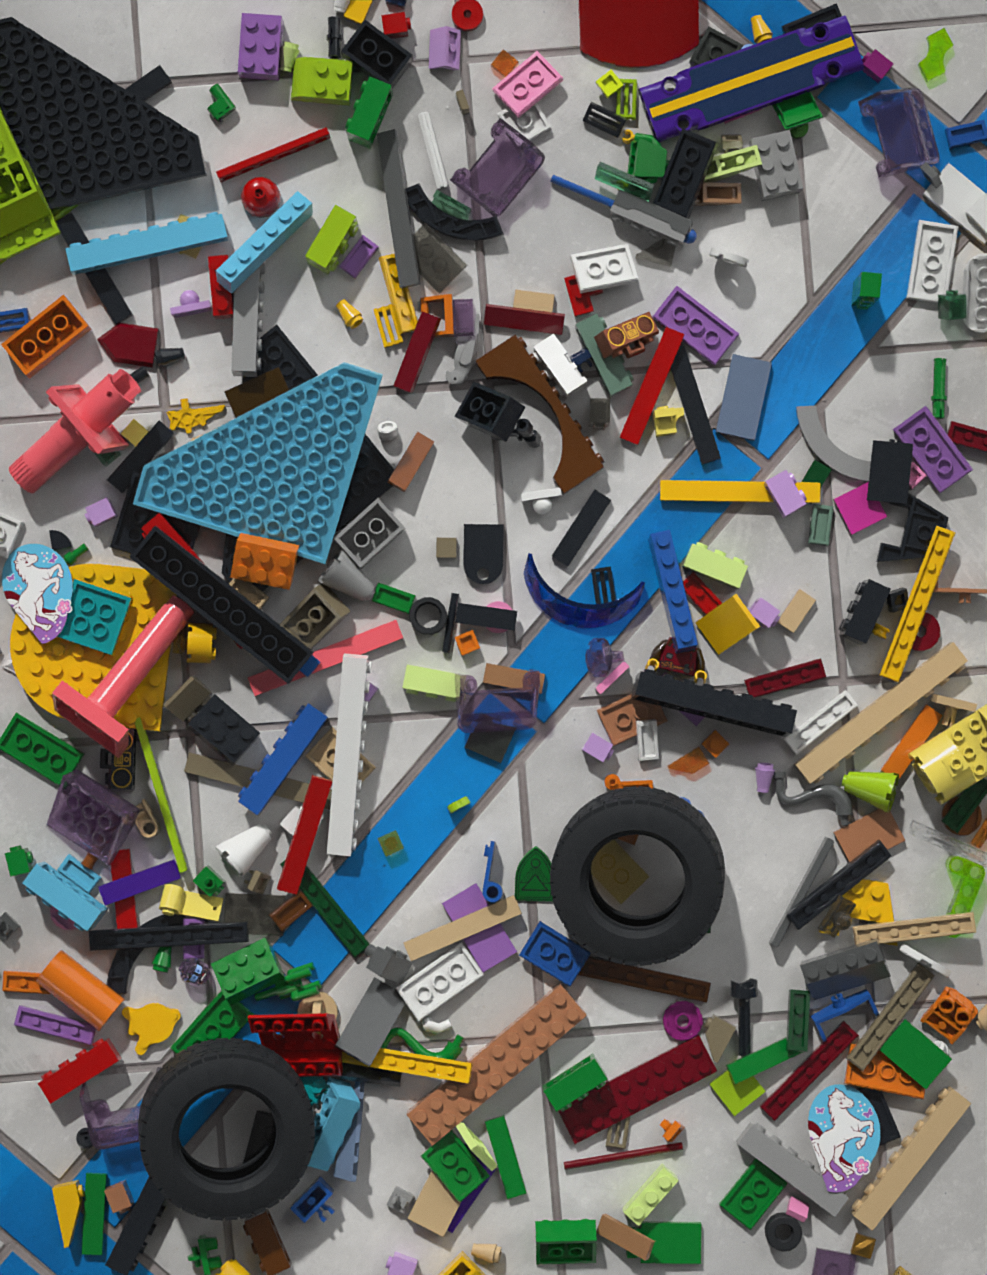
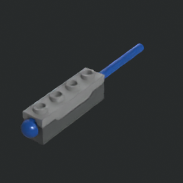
M553 175L550 180L554 184L609 206L610 215L613 216V220L619 223L625 221L631 224L630 227L638 231L642 229L648 231L649 235L656 239L662 237L672 246L678 247L680 245L683 247L684 243L691 244L697 238L696 232L693 229L691 230L692 220L621 189L615 200H612L556 175Z

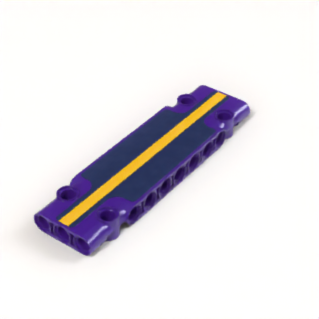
M844 15L824 23H817L808 29L800 28L690 67L678 72L676 76H668L662 81L639 88L638 91L653 135L658 142H662L680 135L682 129L678 126V122L681 120L687 122L688 127L686 130L688 131L703 130L741 116L740 114L745 115L824 86L825 83L835 82L839 78L864 70V65L850 24ZM821 30L824 33V37H816L814 31ZM828 68H835L837 75H830ZM667 83H671L674 85L675 89L673 91H667L664 88V85Z

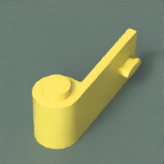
M165 884L159 909L162 910V914L168 916L178 914L219 922L224 898L209 897L204 894L184 891L182 887L177 885Z

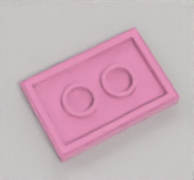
M536 51L494 86L492 90L519 118L563 81V77Z

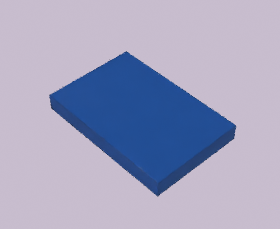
M539 921L519 956L571 987L591 952Z

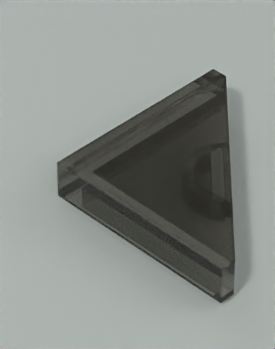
M662 238L650 247L637 253L635 258L671 267L676 247L668 244L667 240Z

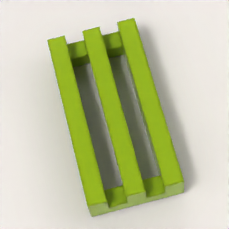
M619 79L625 84L624 114H620L621 89L617 91L616 114L627 120H636L637 79ZM629 84H633L632 114H628Z

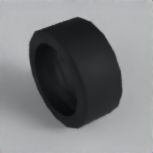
M424 597L412 605L409 619L417 632L424 635H433L445 626L447 612L445 606L439 600L433 597ZM426 604L435 606L440 613L439 622L431 628H425L417 621L418 609Z

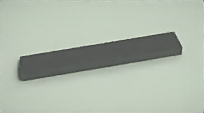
M825 836L785 913L805 898L833 846L834 840ZM785 913L769 941L776 947H779L791 924L790 919Z

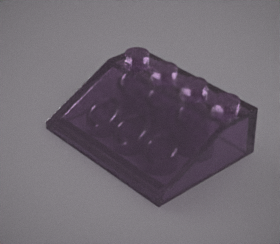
M76 769L62 777L46 825L107 865H111L131 832L140 809Z

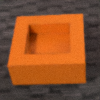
M473 630L455 637L462 656L480 649Z
M716 730L701 743L715 758L729 745Z

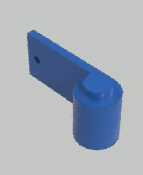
M491 841L490 847L486 844L484 856L488 857L483 885V896L492 903L500 901L504 894L502 886L495 882H490L495 841Z

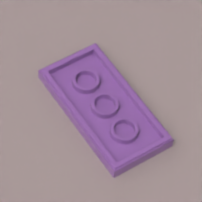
M678 286L673 289L652 316L663 327H668L685 334L683 342L714 366L739 335L737 331Z
M927 406L921 408L893 429L902 443L913 444V458L939 493H942L973 470Z
M477 883L446 900L442 905L451 920L454 921L489 906V903L484 898ZM501 923L463 939L482 972L517 952Z

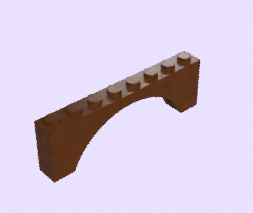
M515 334L477 359L476 365L486 380L505 379L523 384L539 394L550 406L559 423L562 436L561 460L553 480L561 488V492L564 495L604 468L603 463L605 461L599 452L595 454L591 448L594 445L589 437L582 435L580 432L582 430L581 425L577 420H572L569 415L572 413L566 403L562 404L558 399L560 397L559 392L554 386L550 387L547 382L549 377L544 370L540 371L536 366L538 361L532 353L529 355L526 351L527 345L523 338H518Z

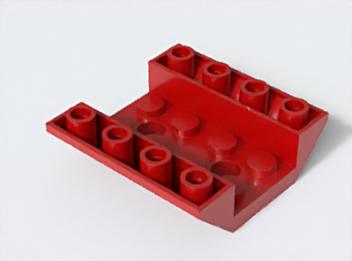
M335 1014L248 1015L251 1032L259 1034L261 1045L270 1048L271 1051L273 1050L285 1059L299 1077L342 1076V1051L334 1047L340 1038Z

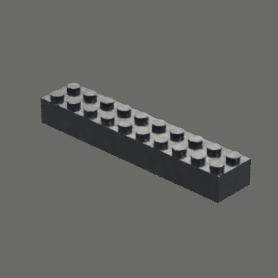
M158 526L152 528L131 554L130 558L286 683H290L314 653V651Z

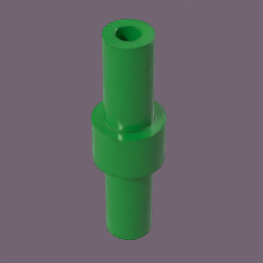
M83 543L73 552L69 551L65 554L63 559L67 565H72L89 548Z

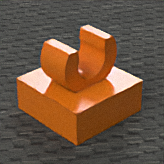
M666 1119L660 1124L666 1130L663 1137L669 1142H673L685 1128L678 1121H674L672 1124Z

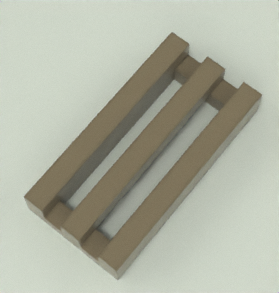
M630 1116L625 1119L622 1144H618L621 1121H619L616 1126L614 1143H610L613 1125L608 1127L605 1146L626 1149Z

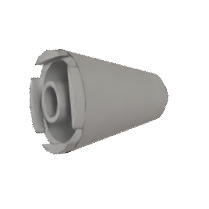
M343 549L334 555L327 564L326 571H322L318 579L321 584L362 602L365 599L369 601L375 593L372 582Z

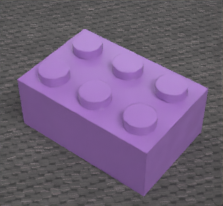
M242 13L238 75L240 78L279 81L280 50L284 23L282 16Z

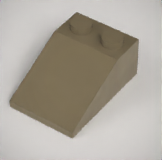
M320 584L293 609L280 625L312 649L351 611L328 586Z

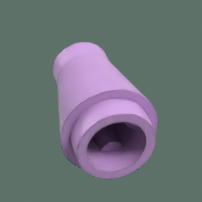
M760 762L755 767L758 792H769L775 769H773L774 765L771 763Z

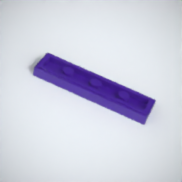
M175 859L103 884L98 886L104 905H108L178 880L181 876Z

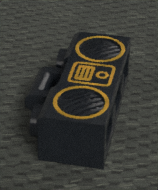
M128 729L129 746L119 758L112 754L111 765H108V753L111 752L105 748H100V769H109V773L105 774V785H108V789H135L137 729Z

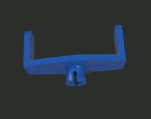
M867 989L843 998L841 993L836 994L838 999L833 995L830 998L832 1004L811 1016L823 1042L827 1041V1038L820 1023L840 1016L865 1001H868L875 1016L879 1015Z

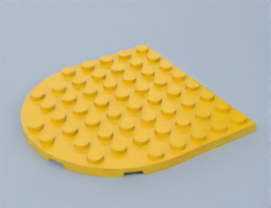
M79 564L68 567L72 576V583L76 579L132 598L113 656L59 637H55L53 640L42 644L16 613L10 635V653L13 668L26 693L40 707L55 716L63 718L54 711L52 692L62 680L88 698L161 607L172 596L177 597L174 592L145 569L103 564ZM171 645L114 716V719L126 728L136 729L135 722L140 717L144 730L161 732Z

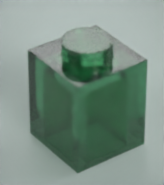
M946 290V294L938 295V319L956 320L966 318V294L958 293V290Z

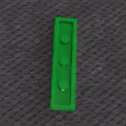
M785 1037L727 1064L726 1067L733 1084H737L803 1052L787 1051Z
M504 1115L486 1120L485 1124L507 1199L527 1194Z
M86 1173L82 1254H103L106 1203L104 1190L107 1184V1173Z

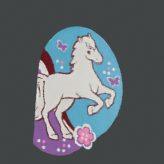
M41 544L23 545L15 549L5 562L2 572L3 591L11 607L38 640L44 644L59 635L65 626L68 613L72 611V606H70L73 591L72 576L65 560L53 549Z
M841 1084L826 1087L815 1097L811 1105L808 1117V1130L827 1191L843 1192L855 1186L863 1174L866 1175L870 1172L869 1167L879 1147L880 1124L872 1104L861 1092Z

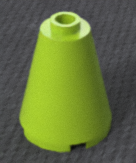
M849 771L848 775L844 774L842 780L844 791L884 812L891 811L896 796V786L899 783V774Z

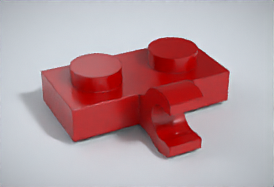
M575 275L565 277L564 280L574 316L577 317L594 312L590 296L602 294L603 290L580 293Z

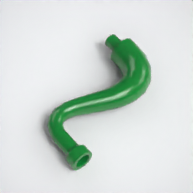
M392 1028L381 1048L386 1049L390 1040L394 1036H399L407 1043L414 1054L456 1060L463 1050L460 1045L464 1037L457 1034L453 1042L448 1041L442 1051L435 1053L424 1048L406 1030Z

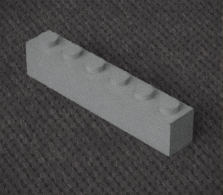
M265 263L258 267L234 291L231 369L233 376L257 377V371L261 370V358H258V351H262V339H259V332L263 330V321L259 320L260 313H263V301H260V293H264V281H261V274L265 273Z
M750 1122L736 1140L737 1144L836 1217L849 1199L846 1191H827L822 1173L813 1169L815 1166L807 1159L802 1161L797 1157L798 1153L791 1147L786 1149L781 1145L782 1141L775 1135L770 1137L765 1133L766 1129L759 1123L754 1125Z

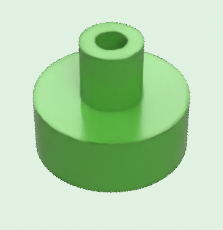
M806 123L789 129L791 137L795 139L803 138L807 134L809 126Z

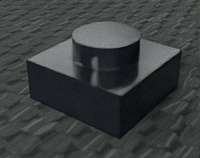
M902 587L890 591L887 597L889 612L894 613L905 609L908 601L907 588Z

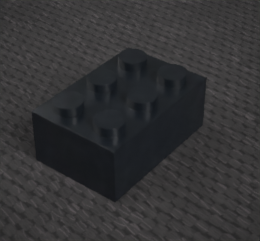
M367 20L362 22L341 50L342 57L345 60L353 61V65L368 77L370 76L392 85V89L413 62V55Z
M473 382L454 417L469 427L507 442L525 406L506 394Z
M871 579L859 582L854 592L857 596L855 600L850 601L846 610L849 614L847 618L842 619L838 630L841 631L839 635L860 645L867 644L891 588Z
M216 694L188 723V728L232 766L237 763L260 736L258 730Z

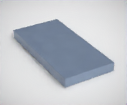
M736 354L732 355L716 427L717 433L755 440L772 362Z

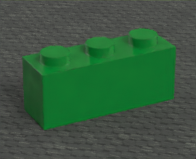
M861 272L853 282L852 306H856V309L867 310L868 307L874 305L880 298L882 273Z

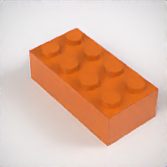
M63 294L1 345L28 378H31L92 330V328Z

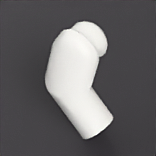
M426 1017L422 1021L423 1029L435 1035L453 1028L449 1019L436 1023L433 1022L431 1017Z

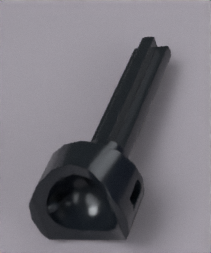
M753 978L740 984L731 980V997L739 999V1056L750 1054V999L758 996V980Z

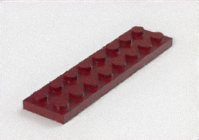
M697 1035L607 1081L603 1087L597 1090L595 1088L588 1091L589 1095L580 1101L578 1099L571 1102L572 1106L563 1112L561 1110L558 1112L574 1144H577L717 1072V1069L700 1036Z

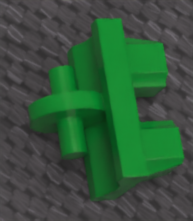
M205 1234L200 1235L199 1239H197L200 1252L198 1253L197 1246L191 1247L193 1254L188 1255L187 1258L188 1261H194L195 1267L201 1266V1259L204 1275H209L212 1270L221 1268L222 1260L220 1255L210 1257L209 1250L218 1249L217 1237H206Z

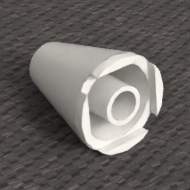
M258 824L218 844L215 848L229 867L235 868L234 873L241 878L271 841L270 835L272 833L266 825L261 826Z

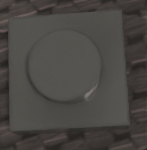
M927 162L920 166L924 177L935 188H938L942 184L939 177L941 175L940 171L934 165L931 167Z

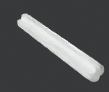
M422 112L418 114V119L436 186L438 189H444L448 187V182L429 112Z

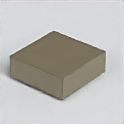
M463 89L456 91V99L463 115L470 113Z
M437 537L436 558H456L457 538Z

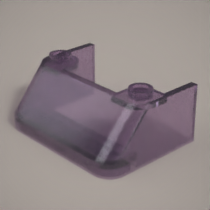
M83 1083L79 1097L92 1145L97 1149H107L139 1142L138 1119L141 1105L111 1112L106 1101L102 1099L91 1101L87 1083Z

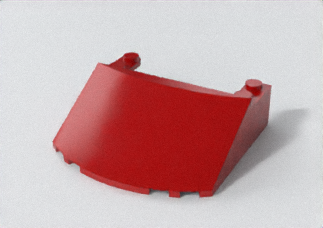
M578 0L580 51L596 58L597 61L615 64V66L651 67L664 64L675 58L678 59L699 45V0Z

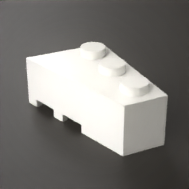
M554 334L534 346L533 350L535 352L533 355L538 363L542 362L546 369L544 371L549 380L553 379L557 384L555 388L560 396L564 395L567 399L586 386L587 379L581 376L577 370V365L571 362L567 355L568 353Z

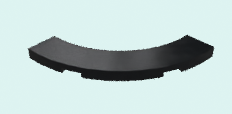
M420 183L406 188L408 205L425 224L443 235L470 241L487 240L504 235L497 216L480 220L459 219L437 208L426 196Z
M163 914L147 921L140 927L183 925L185 916L178 914L168 916ZM145 948L118 949L109 969L107 986L118 994H126L132 966Z

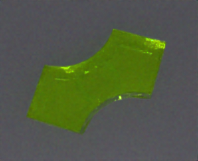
M945 28L926 37L928 52L926 57L918 64L926 82L945 73L944 56L953 47V43Z

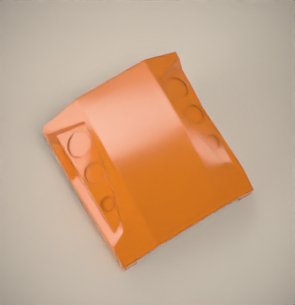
M946 986L936 1001L923 1014L920 1021L927 1023L946 1037L949 1043L953 1045L978 1014V1009L964 995Z

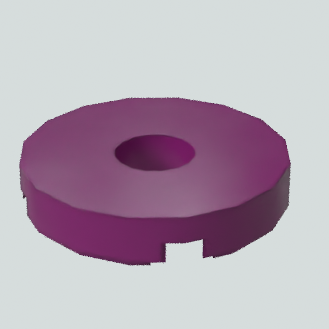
M686 1000L670 1004L663 1015V1026L667 1034L679 1041H686L696 1037L703 1025L702 1014L699 1008ZM681 1015L688 1017V1023L685 1026H680L677 1023V1019Z

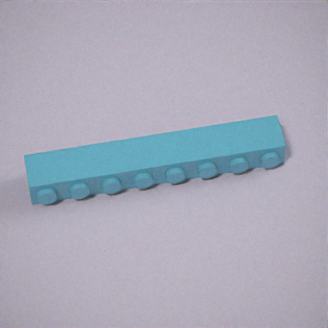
M212 212L200 219L195 216L188 218L186 222L182 223L172 221L164 227L154 225L148 227L146 231L132 230L128 232V235L120 236V234H113L109 236V239L101 240V238L91 239L89 243L83 245L81 243H73L69 245V248H65L70 271L72 275L220 243L228 241L222 214Z

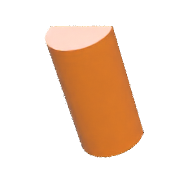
M63 950L50 961L36 980L39 985L98 1031L104 1027L125 1000Z

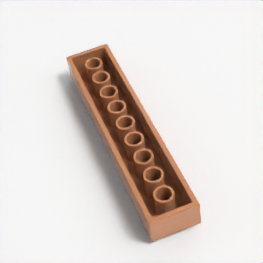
M559 983L466 1061L473 1063L470 1084L444 1080L410 1108L406 1115L433 1146L587 1016L586 1012L565 987Z

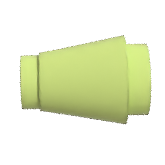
M283 42L280 50V70L292 71L295 59L300 52L298 44Z

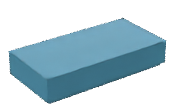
M71 854L67 855L57 871L89 894L102 878L93 870L82 865L81 861Z

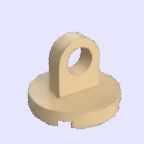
M319 991L317 995L302 999L298 1007V1014L328 1013L335 1014V1018H337V1004L325 992Z

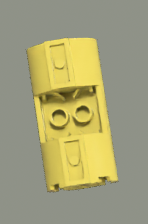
M987 704L908 753L909 759H914L915 761L912 764L915 773L924 787L932 794L935 793L937 795L935 800L941 805L987 776Z

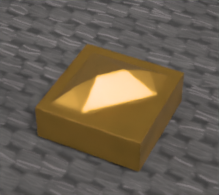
M856 1233L850 1251L851 1254L871 1259L876 1239Z

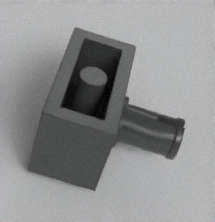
M372 944L368 945L365 950V955L371 958L366 967L367 969L382 978L402 984L412 965V962L406 959L408 955L388 946L384 949L378 946L375 947Z

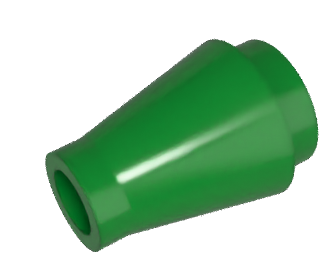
M172 946L159 947L152 962L153 970L168 973L169 968H171Z

